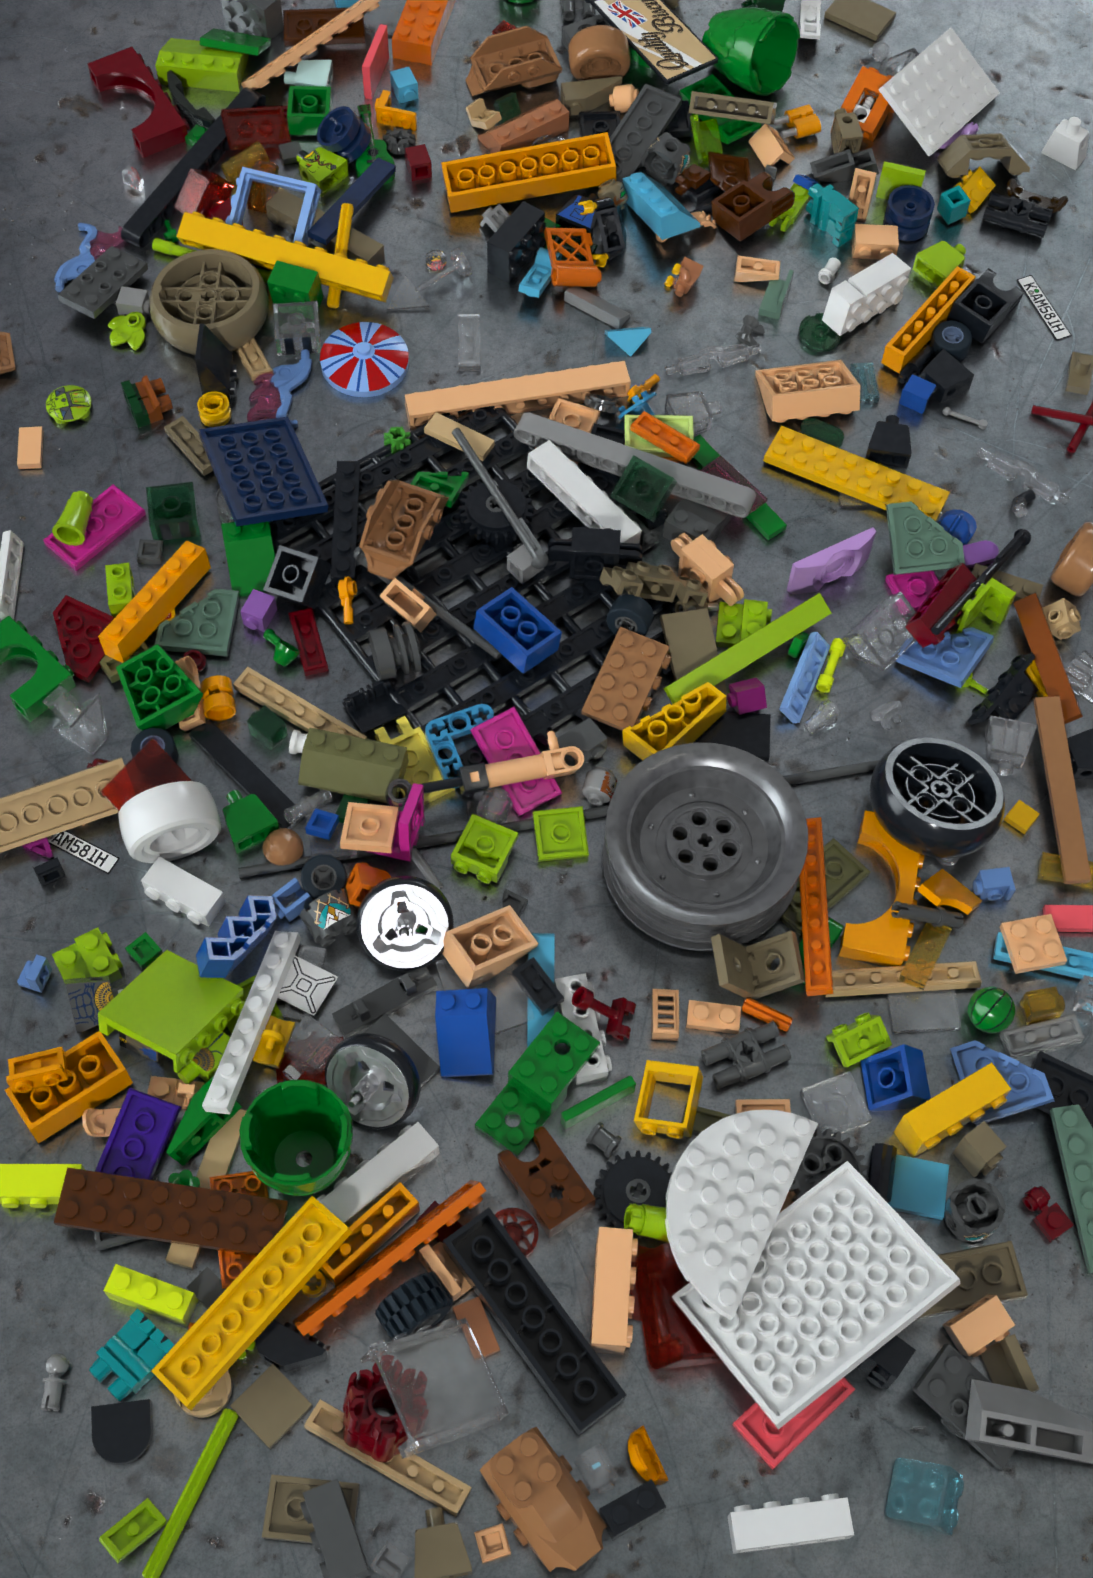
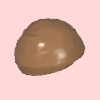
M287 828L274 830L265 838L263 843L264 856L270 863L278 866L294 863L301 858L304 851L300 836L295 831Z

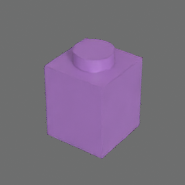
M253 589L240 611L243 624L252 630L258 629L265 632L277 611L275 597Z

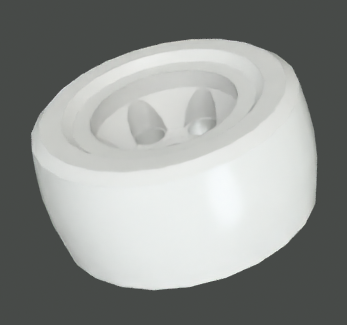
M179 781L153 787L128 800L118 812L122 839L129 855L133 859L145 863H154L159 856L167 861L189 856L208 846L221 831L220 817L215 801L206 785L200 782Z

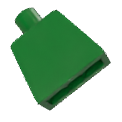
M233 790L226 795L230 805L224 807L222 811L237 854L264 841L271 832L279 829L277 819L255 794H250L243 798L239 790Z

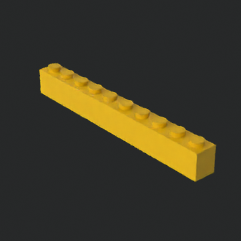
M184 212L176 236L184 245L201 250L216 249L232 252L243 257L253 265L273 270L276 261L318 272L320 283L385 303L394 279L389 268L379 264L376 267L368 265L369 263L362 259L354 261L341 253L333 255L320 247L312 249L299 241L291 243L278 235L270 237L258 229L249 231L240 224H225V221L213 217L211 220L198 212H192V214Z

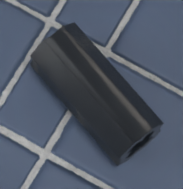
M875 1143L871 1151L868 1183L888 1203L892 1197L897 1148L893 1145Z

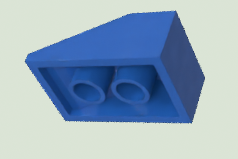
M488 988L436 991L435 1021L441 1076L494 1075L496 997Z

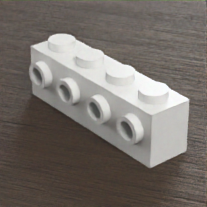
M586 973L557 978L554 985L564 997V1002L558 1005L559 1013L600 1042L598 1049L574 1078L576 1086L607 1081L608 1072L612 1071L610 1056L605 1055L603 1046H606L604 1031H599L597 1024L600 1021V1013L591 1008L581 1010L572 1004L573 994L581 986L591 990L595 997L592 981H587Z

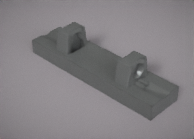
M426 966L411 970L332 1013L346 1039L375 1023L382 1015L386 1014L388 1016L437 989V983ZM403 984H404V987H405V990H406V994H405L404 990H403L402 987H401Z

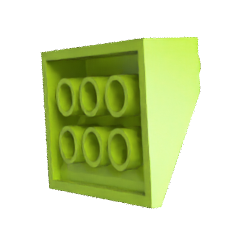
M170 38L160 49L155 66L161 85H168L167 72L171 70L182 82L183 87L240 92L249 54L201 46L200 41Z

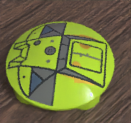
M66 385L59 387L46 400L47 412L58 424L76 421L80 418L84 419L90 415L91 397L85 389L79 386Z

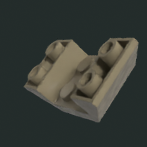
M1002 133L960 135L937 158L946 175L952 178L968 175L970 158L972 160H983V158L987 157L1000 159L1007 171L1013 175L1030 172V167Z

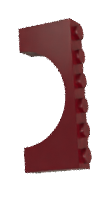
M133 47L87 63L91 80L99 92L110 89H130L146 95L155 104L151 115L142 124L131 129L134 144L143 158L185 142V136L188 134L187 131H189L186 119L180 117L177 106L171 104L168 93L163 92L159 80L154 79L151 68L145 66L142 55L140 53L137 54Z

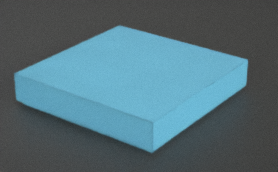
M896 1155L892 1197L888 1204L895 1211L942 1220L945 1211L949 1165Z

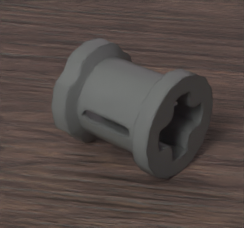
M599 1122L588 1135L586 1142L596 1145L609 1158L619 1146L622 1138L620 1136L615 1137L603 1128V1123Z

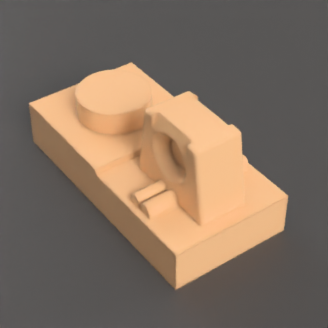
M151 1076L147 1094L178 1105L181 1109H187L192 1097L201 1089L205 1082L193 1081L191 1084H185L181 1079Z

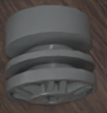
M409 621L403 622L404 634H401L398 624H394L392 637H389L384 627L368 631L370 648L380 681L395 678L397 675L396 666L398 665L401 666L405 675L410 673V662L415 673L422 670V654L419 640Z

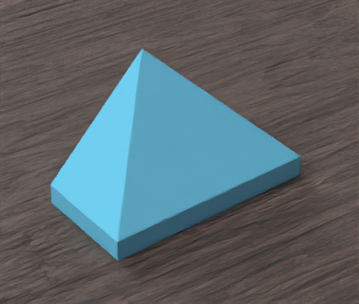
M650 327L605 330V335L630 357L651 334Z

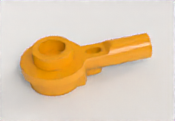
M654 374L644 384L640 386L634 385L627 393L629 396L627 401L635 404L631 399L635 395H638L640 400L643 399L641 393L645 390L649 393L651 391L650 388L660 381L659 376Z
M347 576L339 580L338 591L342 607L344 606V624H353L352 600L354 595L357 594V584L355 581H352L351 577Z

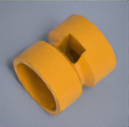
M221 675L204 679L200 686L203 693L205 717L212 721H223L232 718L236 714L232 680Z

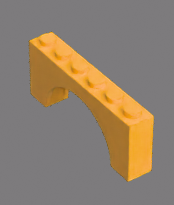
M865 810L860 824L857 843L876 851L890 867L895 881L894 902L899 901L901 903L917 905V900L913 899L914 892H918L921 877H917V871L922 869L924 855L910 850L897 842L884 830L877 820L875 813ZM892 906L882 916L873 921L861 924L846 923L841 936L838 956L886 967L901 966L903 961H908L910 946L906 944L907 937H912L914 923L908 919L894 918L891 913H898L899 911L891 910Z

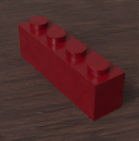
M964 563L955 566L944 574L905 626L922 648L930 644L937 645L945 638V631L955 624L954 619L963 612L961 610L940 634L935 635L932 633L931 628L964 594L970 584L977 580Z

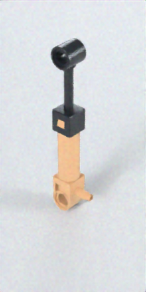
M549 731L547 736L550 750L542 751L541 754L490 764L478 763L462 766L457 770V777L422 783L421 785H423L424 793L460 787L461 795L486 791L492 787L540 778L545 780L571 775L583 765L584 755L575 746L559 748L555 732ZM565 755L574 758V766H569L565 763ZM405 779L393 780L385 791L387 803L396 807L405 806L412 785ZM393 788H402L405 792V797L402 799L396 798L392 793Z

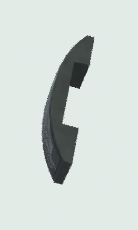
M171 70L168 71L167 80L173 105L177 106L180 116L185 118L187 123L193 127L197 124L208 129L214 123L215 118L205 107L196 110L185 98L182 82Z

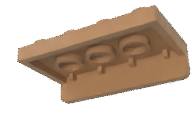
M620 627L582 708L581 714L619 730H623L628 726L633 727L640 723L643 711L648 712L653 698L650 696L653 689L657 691L662 681L660 673L662 669H667L672 658L669 655L670 646Z

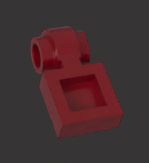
M1034 1186L1025 1193L1022 1201L1029 1211L1039 1213L1033 1221L1048 1241L1052 1242L1073 1227L1074 1224L1057 1202L1048 1207L1050 1195L1044 1187Z

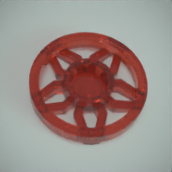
M506 1208L495 1214L497 1219L504 1215L503 1227L525 1257H527L535 1249L538 1242L539 1232L536 1221L528 1212L519 1208ZM508 1214H510L513 1222L507 1223ZM515 1214L525 1217L528 1221H521L518 1224ZM532 1225L527 1231H523V1226ZM534 1230V1239L532 1244H530L529 1240L524 1236H528ZM521 1241L525 1243L528 1248L527 1250L519 1246Z

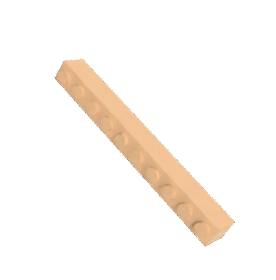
M625 361L610 362L425 392H414L412 394H405V407L410 430H414L430 421L436 412L439 414L450 413V415H455L459 418L470 411L474 412L482 407L494 406L495 408H504L510 415L554 408L558 398L581 404L584 403L585 396H590V394H598L611 399L626 397L630 390L631 381ZM467 410L460 415L458 414V411Z

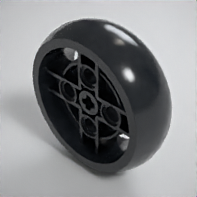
M932 737L907 740L890 749L878 762L872 774L870 800L877 820L892 838L917 853L935 858H957L972 854L988 844L1002 824L1005 812V796L998 776L984 759L958 743Z

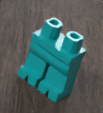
M816 183L810 187L808 195L813 199L806 205V211L811 214L810 223L814 226L817 224L819 229L828 232L833 237L832 243L836 247L842 246L852 239L859 207L834 190L831 184L823 187Z
M137 1308L130 1316V1320L118 1333L112 1336L104 1347L102 1346L96 1352L99 1358L93 1363L89 1371L100 1383L113 1372L118 1378L107 1389L118 1401H121L131 1392L136 1395L155 1376L151 1370L175 1344Z

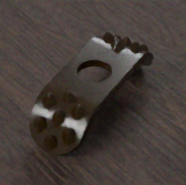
M1010 179L1007 183V194L1009 197L1016 195L1015 197L1027 201L1029 199H1037L1040 203L1036 205L1054 209L1053 213L1061 211L1068 202L1067 196L1061 198L1052 197L1051 199L1023 190L1024 187L1018 185L1014 179Z

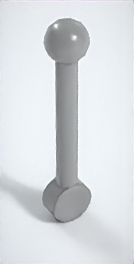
M945 407L942 411L945 416L952 415L977 424L980 429H985L988 425V422L984 419L976 420L951 411L949 407Z

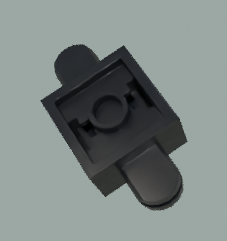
M573 527L572 539L552 538L549 540L547 555L551 561L570 562V578L599 580L603 567L627 566L628 562L637 563L642 561L643 547L640 544L620 543L621 530Z

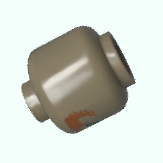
M609 179L599 186L600 189L597 192L599 199L609 197L613 199L615 206L620 205L621 210L625 208L624 204L628 200V195L621 181Z

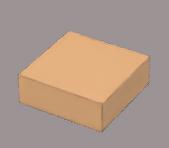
M503 1523L474 1532L482 1564L511 1555Z

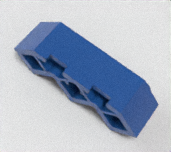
M248 895L238 913L239 916H226L217 934L218 938H204L196 954L200 977L226 978L267 936L277 918L272 896Z

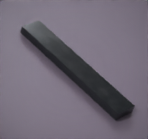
M209 719L205 720L206 723L197 726L189 732L190 737L248 795L255 794L277 819L278 825L281 828L292 829L305 819V814Z

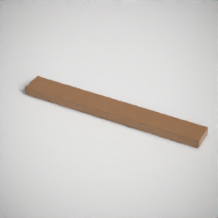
M1060 696L1035 697L1033 702L1064 884L1090 883L1092 879Z

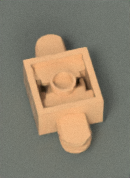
M686 533L680 534L678 538H674L671 541L672 550L680 557L677 576L700 581L708 592L707 603H714L719 598H722L729 606H733L737 601L743 599V589L732 579L734 568L732 560L728 556L723 555L713 541L708 540L703 534L692 540Z

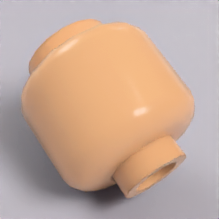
M632 84L615 86L613 94L609 95L610 106L614 107L615 111L626 113L638 96L639 89H635Z

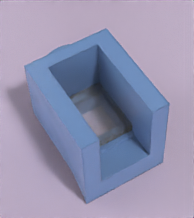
M296 878L271 895L277 916L280 919L285 916L289 922L300 915L304 908L305 910L310 908L309 904L313 901L308 892L305 893Z

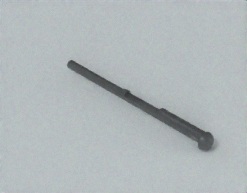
M455 428L452 431L454 438L532 556L531 565L536 569L546 567L549 561L548 555L545 554L523 518L518 519L505 497L499 491L497 482L492 479L460 428Z
M358 546L354 550V558L368 569L365 554ZM397 575L395 577L409 590L412 591L415 588L401 576ZM378 576L387 584H390L392 582V580ZM415 588L425 597L423 601L437 614L436 616L442 618L495 659L500 658L502 654L486 639Z

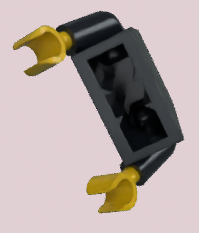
M609 197L578 203V205L584 206V212L580 213V215L591 214L596 211L604 247L603 254H592V258L596 259L595 265L597 267H605L607 261L620 255L624 248H626L627 235L620 205L615 206L613 199Z

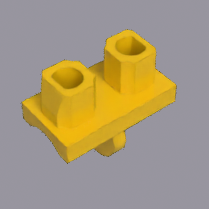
M270 1015L266 1028L262 1032L253 1061L279 1069L296 1026L295 1022L281 1020Z

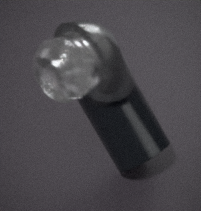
M1029 489L1012 500V511L1015 512L1017 518H1022L1028 514L1026 509L1027 503L1036 498L1033 490Z

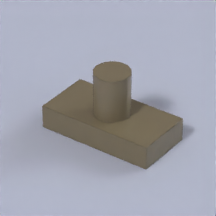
M1072 352L1065 391L1088 395L1092 377L1093 355Z

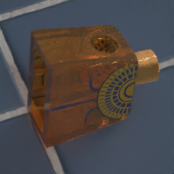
M259 160L251 167L254 170L278 175L279 171L278 165L274 162ZM252 181L247 208L267 213L266 203L279 191V187Z

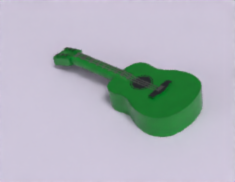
M370 104L357 106L360 117L371 130L370 143L356 161L357 179L377 158L395 165L393 158L387 152L386 142L374 139L370 118ZM395 173L384 184L391 182L395 177Z

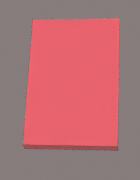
M379 25L362 65L364 97L366 99L372 100L389 59L387 25Z

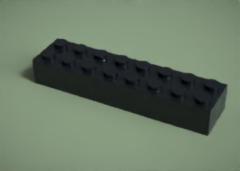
M489 1207L443 1240L444 1250L578 1436L625 1400L627 1394Z

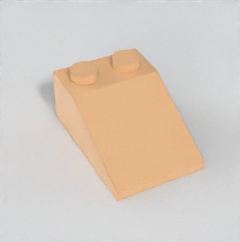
M508 905L447 931L443 939L444 952L442 954L466 988L470 989L490 980L536 948L539 943L513 908Z

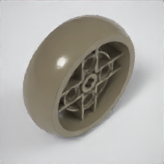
M216 249L190 252L170 262L155 279L149 298L151 319L159 334L173 347L192 355H196L200 324H205L224 346L232 352L247 344L260 331L265 322L269 305L268 290L257 269L237 254Z

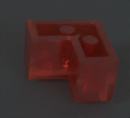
M191 168L174 208L183 214L184 212L190 214L198 212L207 218L209 216L208 210L211 209L213 203L221 204L230 199L234 185L216 173Z

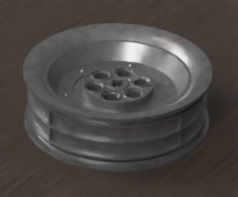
M688 743L669 747L647 757L631 769L622 779L611 798L607 810L602 851V864L607 887L623 914L636 927L658 941L682 949L713 951L711 937L721 934L742 945L769 930L781 918L793 899L808 850L806 816L790 784L771 765L755 755L735 747L716 743ZM700 821L703 825H696L693 822ZM718 829H725L727 833H720ZM682 836L684 840H677L674 837ZM729 851V852L733 853L734 855H733V856H727V855H725L723 852ZM680 859H688L690 863H682ZM710 866L713 867L715 870L707 871L704 867Z

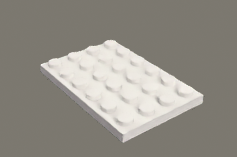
M951 27L878 89L928 156L936 152L1000 94Z

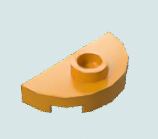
M639 1427L630 1434L628 1439V1453L631 1465L647 1482L652 1479L655 1485H662L669 1481L645 1427Z

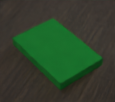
M213 28L200 37V45L258 56L271 46V38Z

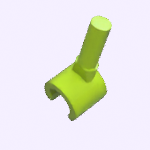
M971 673L962 686L974 687L984 694L989 690L973 679V673Z

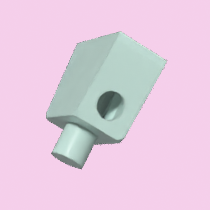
M301 60L298 63L296 72L286 71L284 73V83L295 86L331 87L333 80L332 60Z

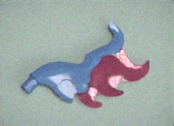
M79 223V230L87 232L79 247L80 255L60 266L54 278L56 283L55 290L61 292L67 281L77 278L111 246L116 247L124 241L121 239L122 227H118V232L108 234L98 231L91 224Z
M309 350L301 351L299 363L280 365L273 368L274 374H262L255 379V386L260 383L263 385L253 391L249 397L250 401L257 399L258 402L249 410L247 414L248 422L287 417L293 400L290 394L291 391L301 385L308 378L311 371L312 359H310ZM290 420L293 428H297V420Z

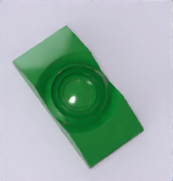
M713 74L681 89L679 93L683 101L689 102V107L692 91L735 97ZM692 114L700 118L707 125L714 138L726 144H730L761 128V123Z

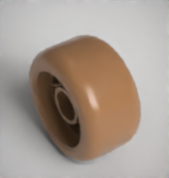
M595 25L580 30L570 40L568 46L569 67L576 80L623 77L628 72L630 67L629 43L621 30L608 25Z
M1085 522L1072 540L1070 539L1050 576L1051 581L1055 585L1078 597L1083 596L1093 584L1092 522Z

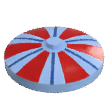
M358 322L339 328L326 339L320 352V364L326 381L339 392L354 397H374L387 393L404 379L409 367V353L405 341L393 329L378 323Z

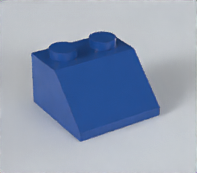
M903 1044L861 1060L869 1111L910 1109L931 1099L922 1050Z

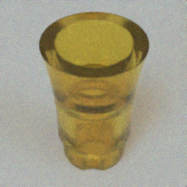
M256 141L244 151L229 158V161L221 164V169L227 181L233 183L239 178L242 167L252 169L254 166L253 169H255V165L258 162V170L264 171L266 166L268 169H271V163L263 146L259 141Z

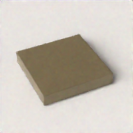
M272 1364L230 1407L263 1443L271 1449L313 1405Z

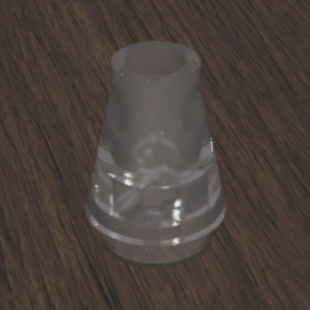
M831 700L821 702L803 724L813 734L817 730L838 720L837 717L841 713Z

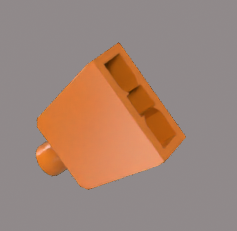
M366 862L355 864L345 885L349 904L360 906L365 895L378 883L391 878L390 874L384 870L371 867Z

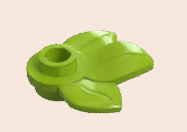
M131 312L127 316L119 315L114 317L108 323V327L113 330L110 334L111 346L114 347L128 342L134 351L138 350L145 340V333L143 331L146 326L145 317L140 312Z

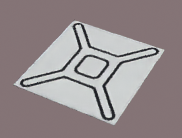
M294 956L278 998L314 1016L338 976Z

